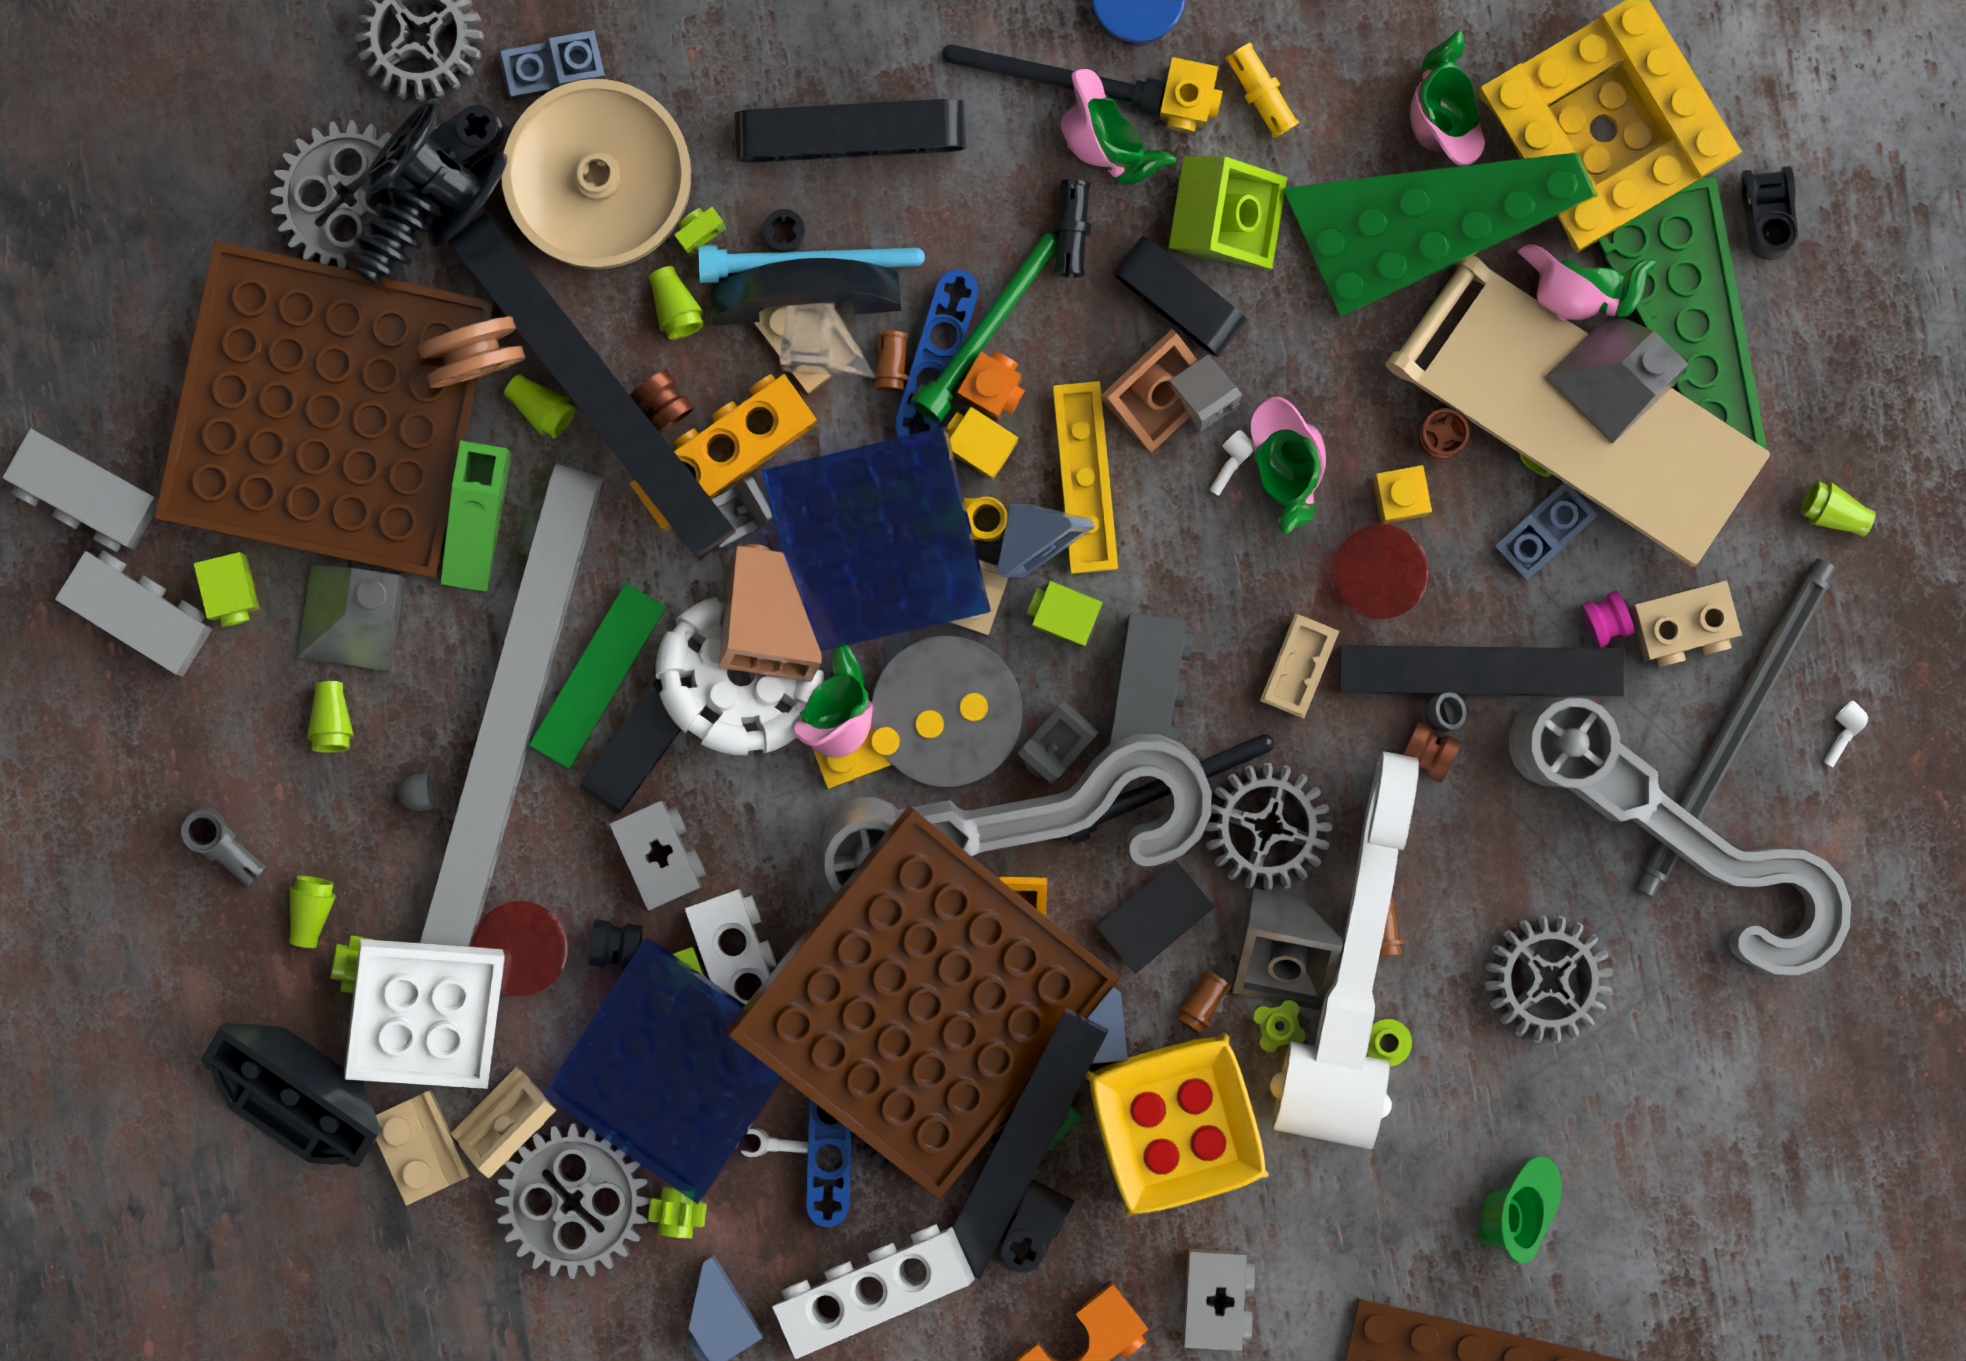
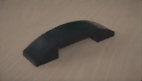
M804 258L780 261L739 272L711 286L713 326L760 322L759 308L853 301L854 315L901 311L898 272L883 266L857 260Z

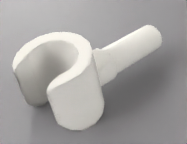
M1242 430L1235 432L1222 445L1231 458L1225 463L1209 489L1218 496L1234 471L1254 450L1253 441Z
M1850 701L1835 716L1845 729L1839 734L1823 762L1831 767H1834L1853 736L1858 734L1867 724V713L1855 701Z
M760 1128L748 1129L742 1133L755 1134L761 1140V1146L758 1151L741 1150V1153L747 1157L762 1156L767 1151L808 1154V1142L769 1137L768 1133Z

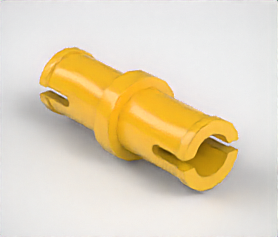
M1251 42L1225 58L1247 92L1244 98L1248 104L1254 103L1271 131L1273 139L1300 123L1277 87L1281 84L1276 77L1271 79L1254 51Z

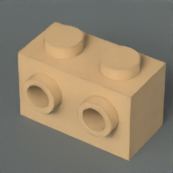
M1727 581L1629 607L1643 660L1646 662L1656 659L1658 667L1686 661L1684 651L1702 647L1704 656L1731 649L1730 639L1742 636Z

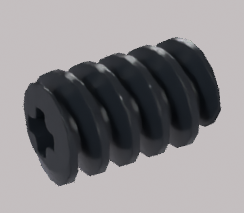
M388 188L386 196L393 206L378 203L375 211L382 221L367 219L364 225L372 237L357 234L354 242L361 253L346 250L343 254L345 261L355 273L373 286L389 294V290L382 282L384 277L399 281L401 278L393 264L398 262L410 265L412 262L404 252V248L407 246L420 250L422 247L414 235L415 232L431 234L433 231L425 220L426 216L429 215L440 219L443 217V214L437 208L407 189Z

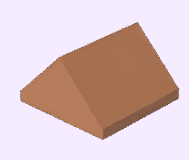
M1171 329L1102 394V402L1136 439L1152 453L1190 417L1169 380L1198 362V360L1179 335Z

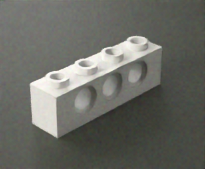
M741 889L685 908L727 1027L748 1002L737 993L736 983L739 977L745 973H753L760 978L763 984L771 974L769 969L777 967L769 941L759 942L754 924L760 923L761 918L753 896L744 898ZM730 928L742 931L747 940L745 950L738 956L726 954L720 945L722 934ZM731 1038L748 1088L781 1077Z
M937 1224L929 1226L910 1235L913 1243L896 1250L894 1243H890L868 1253L870 1262L853 1269L849 1261L824 1272L827 1280L810 1287L808 1281L804 1280L782 1290L781 1293L784 1299L776 1303L773 1309L794 1358L798 1359L970 1285L975 1278L953 1227L939 1231ZM916 1258L924 1263L927 1269V1276L924 1281H912L906 1276L904 1272L906 1259ZM864 1277H874L881 1282L883 1286V1296L881 1299L871 1300L862 1293L861 1281ZM829 1295L838 1301L840 1314L837 1318H827L820 1313L818 1309L820 1296Z

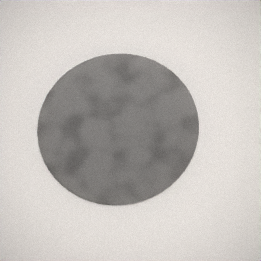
M958 636L931 637L903 649L887 664L881 673L872 698V725L874 732L879 728L889 727L894 729L900 738V745L897 751L886 757L898 770L908 777L932 786H962L978 781L992 773L1012 751L1022 724L1021 694L1008 666L996 653L986 646ZM970 693L982 695L988 703V712L979 721H969L960 712L961 700ZM926 710L938 712L944 720V728L941 734L931 739L921 736L916 729L917 717Z

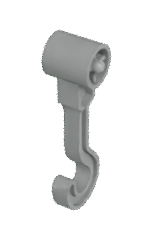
M1544 698L1528 704L1516 715L1509 730L1508 749L1514 766L1526 779L1540 786L1567 787L1610 821L1623 822L1629 819L1634 821L1702 874L1725 885L1762 887L1788 883L1799 891L1805 904V916L1800 927L1792 934L1777 937L1763 927L1747 924L1737 926L1729 936L1730 950L1742 962L1765 973L1801 975L1822 967L1840 950L1850 929L1851 901L1843 879L1826 860L1806 850L1767 848L1741 851L1730 845L1660 790L1658 771L1620 743V735L1615 720L1603 706L1589 699Z
M1133 734L1111 743L1092 761L1079 780L1069 790L1062 793L976 810H962L950 800L912 808L969 855L973 856L985 851L1064 837L1092 826L1110 808L1122 788L1131 780L1141 776H1153L1163 780L1170 787L1171 802L1167 811L1159 819L1134 826L1127 835L1126 844L1131 858L1141 866H1154L1184 855L1202 837L1211 817L1212 791L1199 760L1182 743L1160 734ZM857 797L842 803L829 815L822 831L824 872L831 889L835 893L840 890L905 809L898 810L893 804L877 797Z

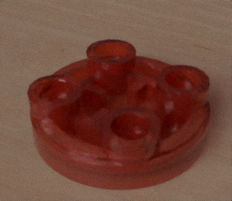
M1377 524L1356 531L1341 546L1334 563L1335 586L1343 603L1356 613L1372 619H1390L1406 613L1421 599L1429 579V563L1423 547L1409 532L1393 525Z
M528 901L509 902L493 909L479 924L473 940V947L503 949L505 957L500 992L513 996L536 994L551 986L563 972L569 954L568 937L557 915L542 905Z

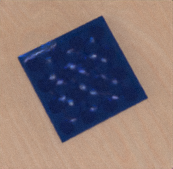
M947 426L762 470L781 550L784 553L820 651L991 612Z
M648 937L642 941L543 1095L689 1199L699 1204L711 1189L783 1077L725 1032V1029L743 1009L745 1004Z

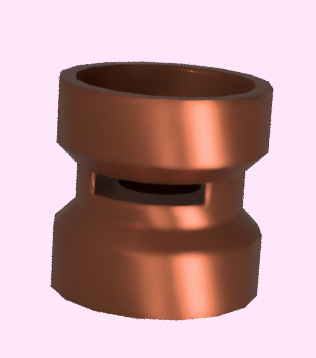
M668 369L652 376L630 394V397L639 408L645 409L647 413L650 412L649 421L660 434L676 425L695 409L687 396L676 394L678 392L675 388L676 380Z
M1444 408L1434 411L1424 420L1419 428L1418 439L1421 448L1427 455L1435 459L1452 458L1464 448L1468 441L1470 432L1468 422L1462 414L1453 409Z
M1417 721L1401 755L1418 758L1419 768L1426 769L1428 778L1442 783L1456 757L1461 741L1450 735L1439 738L1438 735L1433 733L1431 726Z

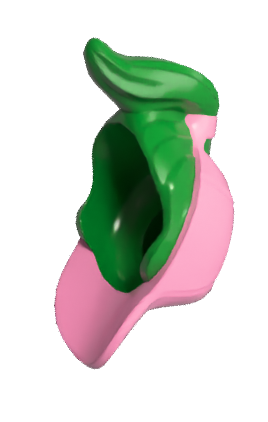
M1457 30L1445 42L1432 48L1425 55L1421 66L1423 81L1416 88L1410 105V121L1413 133L1423 147L1432 151H1444L1458 166H1468L1482 155L1485 140L1480 126L1481 114L1477 110L1473 83L1464 71L1455 64L1457 59L1464 53V35L1461 30Z
M1080 69L1072 73L1077 103L1063 115L1061 130L1068 148L1081 161L1094 166L1106 167L1116 181L1126 185L1138 183L1160 168L1176 164L1177 160L1174 155L1166 151H1145L1139 132L1120 115L1116 102L1111 98H1106L1102 82L1095 72L1088 69Z
M1524 245L1518 250V253L1540 274L1537 289L1538 302L1555 313L1560 321H1566L1567 319L1583 320L1599 312L1621 318L1629 316L1634 312L1641 300L1648 273L1656 265L1654 259L1642 260L1624 274L1609 268H1581L1571 260L1559 262L1547 250L1537 245Z
M1271 397L1260 404L1254 411L1251 420V434L1255 452L1254 459L1259 468L1261 483L1265 491L1285 507L1283 513L1278 516L1279 529L1284 535H1287L1293 528L1307 524L1315 516L1316 505L1314 504L1313 492L1323 478L1326 468V452L1318 429L1306 424L1298 410L1288 400L1282 397Z
M844 640L837 643L831 657V667L834 676L825 680L813 690L805 709L800 711L801 718L794 726V733L800 741L810 745L821 755L833 758L849 755L860 747L869 733L873 713V703L868 700V691L865 690L861 669L850 647Z

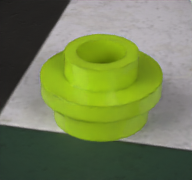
M1383 1019L1375 1022L1371 1029L1367 1055L1371 1058L1389 1061L1390 1066L1402 1063L1409 1056L1412 1049V1037L1409 1030L1401 1022L1393 1019ZM1385 1034H1393L1397 1039V1047L1391 1052H1385L1380 1047V1039Z

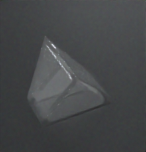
M835 302L787 306L780 353L782 371L876 378L835 310Z

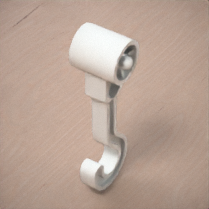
M1384 751L1380 755L1365 813L1354 888L1335 981L1326 993L1323 1001L1315 1045L1291 1041L1287 1048L1282 1072L1276 1074L1270 1082V1090L1276 1097L1273 1130L1371 1150L1377 1138L1381 1119L1386 1117L1391 1111L1392 1102L1386 1094L1389 1078V1061L1366 1057L1375 1013L1372 988L1394 884L1398 849L1404 850L1407 841L1418 780V758Z

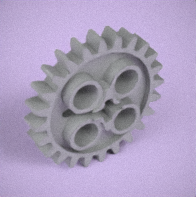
M350 120L346 133H341L334 121L330 122L329 136L326 137L316 128H312L314 142L310 145L297 138L295 141L301 153L297 157L289 153L282 155L288 164L291 165L289 171L275 170L274 172L281 181L285 182L284 187H277L270 191L274 197L283 200V204L271 209L272 213L277 217H287V220L277 228L282 235L295 233L288 246L294 251L306 245L303 260L313 261L320 255V264L331 266L334 261H337L339 268L348 270L349 265L343 257L345 251L352 250L359 253L361 251L355 244L354 238L348 242L337 241L334 236L335 227L343 220H353L357 223L358 230L356 235L372 237L364 226L367 219L382 221V219L375 210L370 208V198L373 193L362 191L361 185L376 156L392 136L387 132L377 141L376 128L372 124H369L363 135H361L354 120ZM348 154L360 155L362 157V166L356 174L351 176L340 174L339 164L343 157ZM399 175L384 189H407L413 192L414 186ZM318 184L325 186L327 194L322 204L315 207H309L304 204V193L309 187ZM347 189L351 193L355 192L354 197L357 203L354 206L350 207L346 203L341 204L343 200L339 194L342 190ZM335 209L325 224L320 227L316 226L318 218Z
M572 1123L568 1136L563 1137L561 1130L555 1125L551 1127L550 1141L547 1142L541 1134L536 1133L533 1135L536 1149L531 1150L529 1147L522 1145L518 1151L524 1160L521 1163L513 1160H508L505 1163L508 1169L514 1173L513 1178H500L498 1180V1184L509 1189V1195L495 1199V1203L509 1207V1213L497 1220L501 1224L512 1223L514 1227L505 1237L506 1242L519 1238L523 1242L516 1254L518 1257L524 1256L530 1251L536 1254L532 1268H538L546 1260L550 1262V1276H556L561 1266L564 1265L567 1266L570 1279H575L579 1266L584 1265L591 1277L596 1274V1261L600 1260L604 1266L611 1269L614 1267L611 1253L615 1251L626 1258L630 1252L623 1241L628 1239L639 1242L642 1238L632 1227L634 1223L645 1224L648 1222V1217L637 1211L639 1206L650 1203L651 1198L638 1195V1189L649 1183V1179L634 1178L633 1172L639 1168L642 1162L637 1160L627 1163L624 1160L630 1149L628 1144L617 1151L611 1148L615 1136L612 1132L601 1142L596 1140L597 1126L592 1125L584 1137L580 1136L577 1123ZM577 1154L583 1158L586 1163V1173L582 1179L571 1180L563 1174L561 1164L566 1155ZM545 1169L550 1170L569 1193L572 1194L577 1190L583 1193L584 1197L580 1201L581 1205L604 1225L605 1229L603 1232H598L579 1209L574 1208L569 1212L565 1210L563 1205L567 1198L543 1177L542 1173ZM533 1188H544L552 1196V1207L549 1212L540 1214L531 1210L527 1199L528 1194ZM611 1188L616 1191L620 1199L619 1208L616 1212L606 1214L598 1210L594 1199L599 1189ZM573 1221L583 1226L586 1232V1239L582 1246L570 1247L564 1243L561 1238V1229L566 1222Z

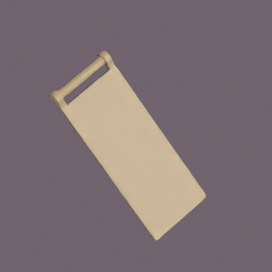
M1474 255L1454 264L1456 271L1401 350L1394 351L1385 363L1386 367L1399 378L1412 382L1453 410L1459 412L1468 420L1689 565L1696 566L1770 456L1769 451L1672 388L1622 436L1612 443L1545 378L1589 334L1568 320H1558L1555 313L1490 270ZM1471 280L1484 285L1427 370L1421 369L1415 361Z

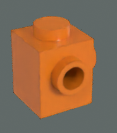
M995 350L991 356L980 352L958 390L957 398L996 421L1000 420L1004 411L1012 415L1025 392L1024 389L1019 387L1022 375L1015 371L1018 364Z

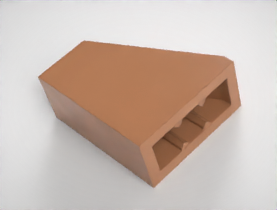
M759 544L737 545L727 569L718 668L812 682L821 665L822 654L784 553L770 551L768 547Z

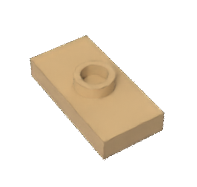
M1295 613L1259 702L1304 719L1339 631Z

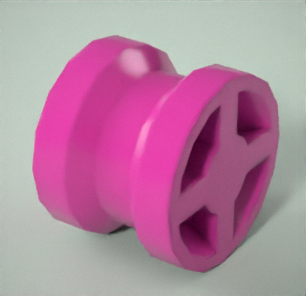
M1615 590L1608 593L1605 600L1597 604L1589 601L1581 605L1584 621L1598 648L1608 645L1613 637L1618 635L1628 637L1635 633L1629 611L1618 591Z

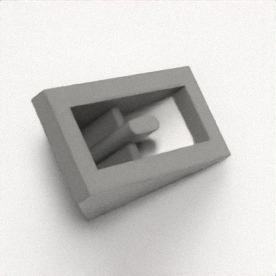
M1209 354L1169 380L1199 433L1239 407L1242 397L1241 392Z

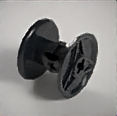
M432 98L417 108L383 146L367 171L362 183V191L377 193L387 187L399 175L414 186L413 193L421 198L424 196L428 197L440 207L439 211L443 214V217L441 219L433 218L430 225L433 231L428 235L430 245L439 247L456 235L490 196L504 172L507 164V155L497 152L491 153L468 170L455 159L456 151L450 147L442 149L429 138L441 116L440 101Z

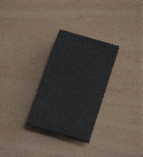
M1174 860L1098 924L1096 928L1136 974L1215 908V906L1180 864Z

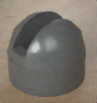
M1447 692L1436 695L1426 704L1424 710L1425 720L1435 731L1448 732L1458 729L1464 724L1466 719L1465 704L1455 693Z
M428 772L406 777L399 785L398 797L402 805L407 809L418 812L434 809L433 785Z

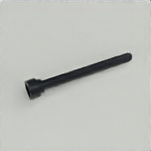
M953 44L945 46L942 51V57L948 63L1074 90L1072 82L1073 70ZM1098 76L1102 82L1106 97L1131 102V107L1140 109L1139 114L1159 117L1166 81L1147 77L1146 81L1137 80L1136 84Z
M1262 734L1199 761L1206 779L1270 752L1274 748V739L1268 734ZM1157 779L1117 796L1110 808L1092 826L1068 835L1071 844L1074 846L1091 839L1090 833L1097 831V825L1170 795L1171 789L1163 780Z

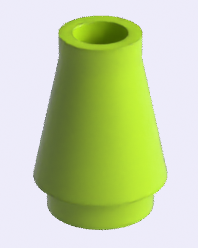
M673 266L660 268L648 276L652 286L660 331L666 332L670 340H677L690 336L703 327L704 324L701 319L703 310L680 280Z
M517 374L504 391V397L517 407L540 435L548 434L552 438L558 437L569 426L576 412V408L569 403L570 398L529 380L522 374Z
M1815 481L1808 489L1801 506V515L1809 518L1810 524L1851 532L1862 537L1866 536L1870 531L1876 515L1875 511L1862 505L1831 481L1825 484Z
M337 681L315 683V694L307 732V739L311 741L312 751L320 753L347 751L350 749V739L354 738L343 694V683Z
M296 876L295 886L289 887L290 944L304 948L317 947L318 938L336 898V895L332 893L333 882L314 876Z

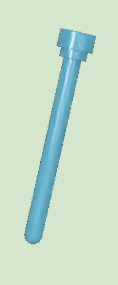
M700 245L699 274L700 283H719V278H728V273H738L769 263L804 258H839L868 262L883 267L920 266L924 262L925 254L919 248L727 254V249L718 250L717 245Z

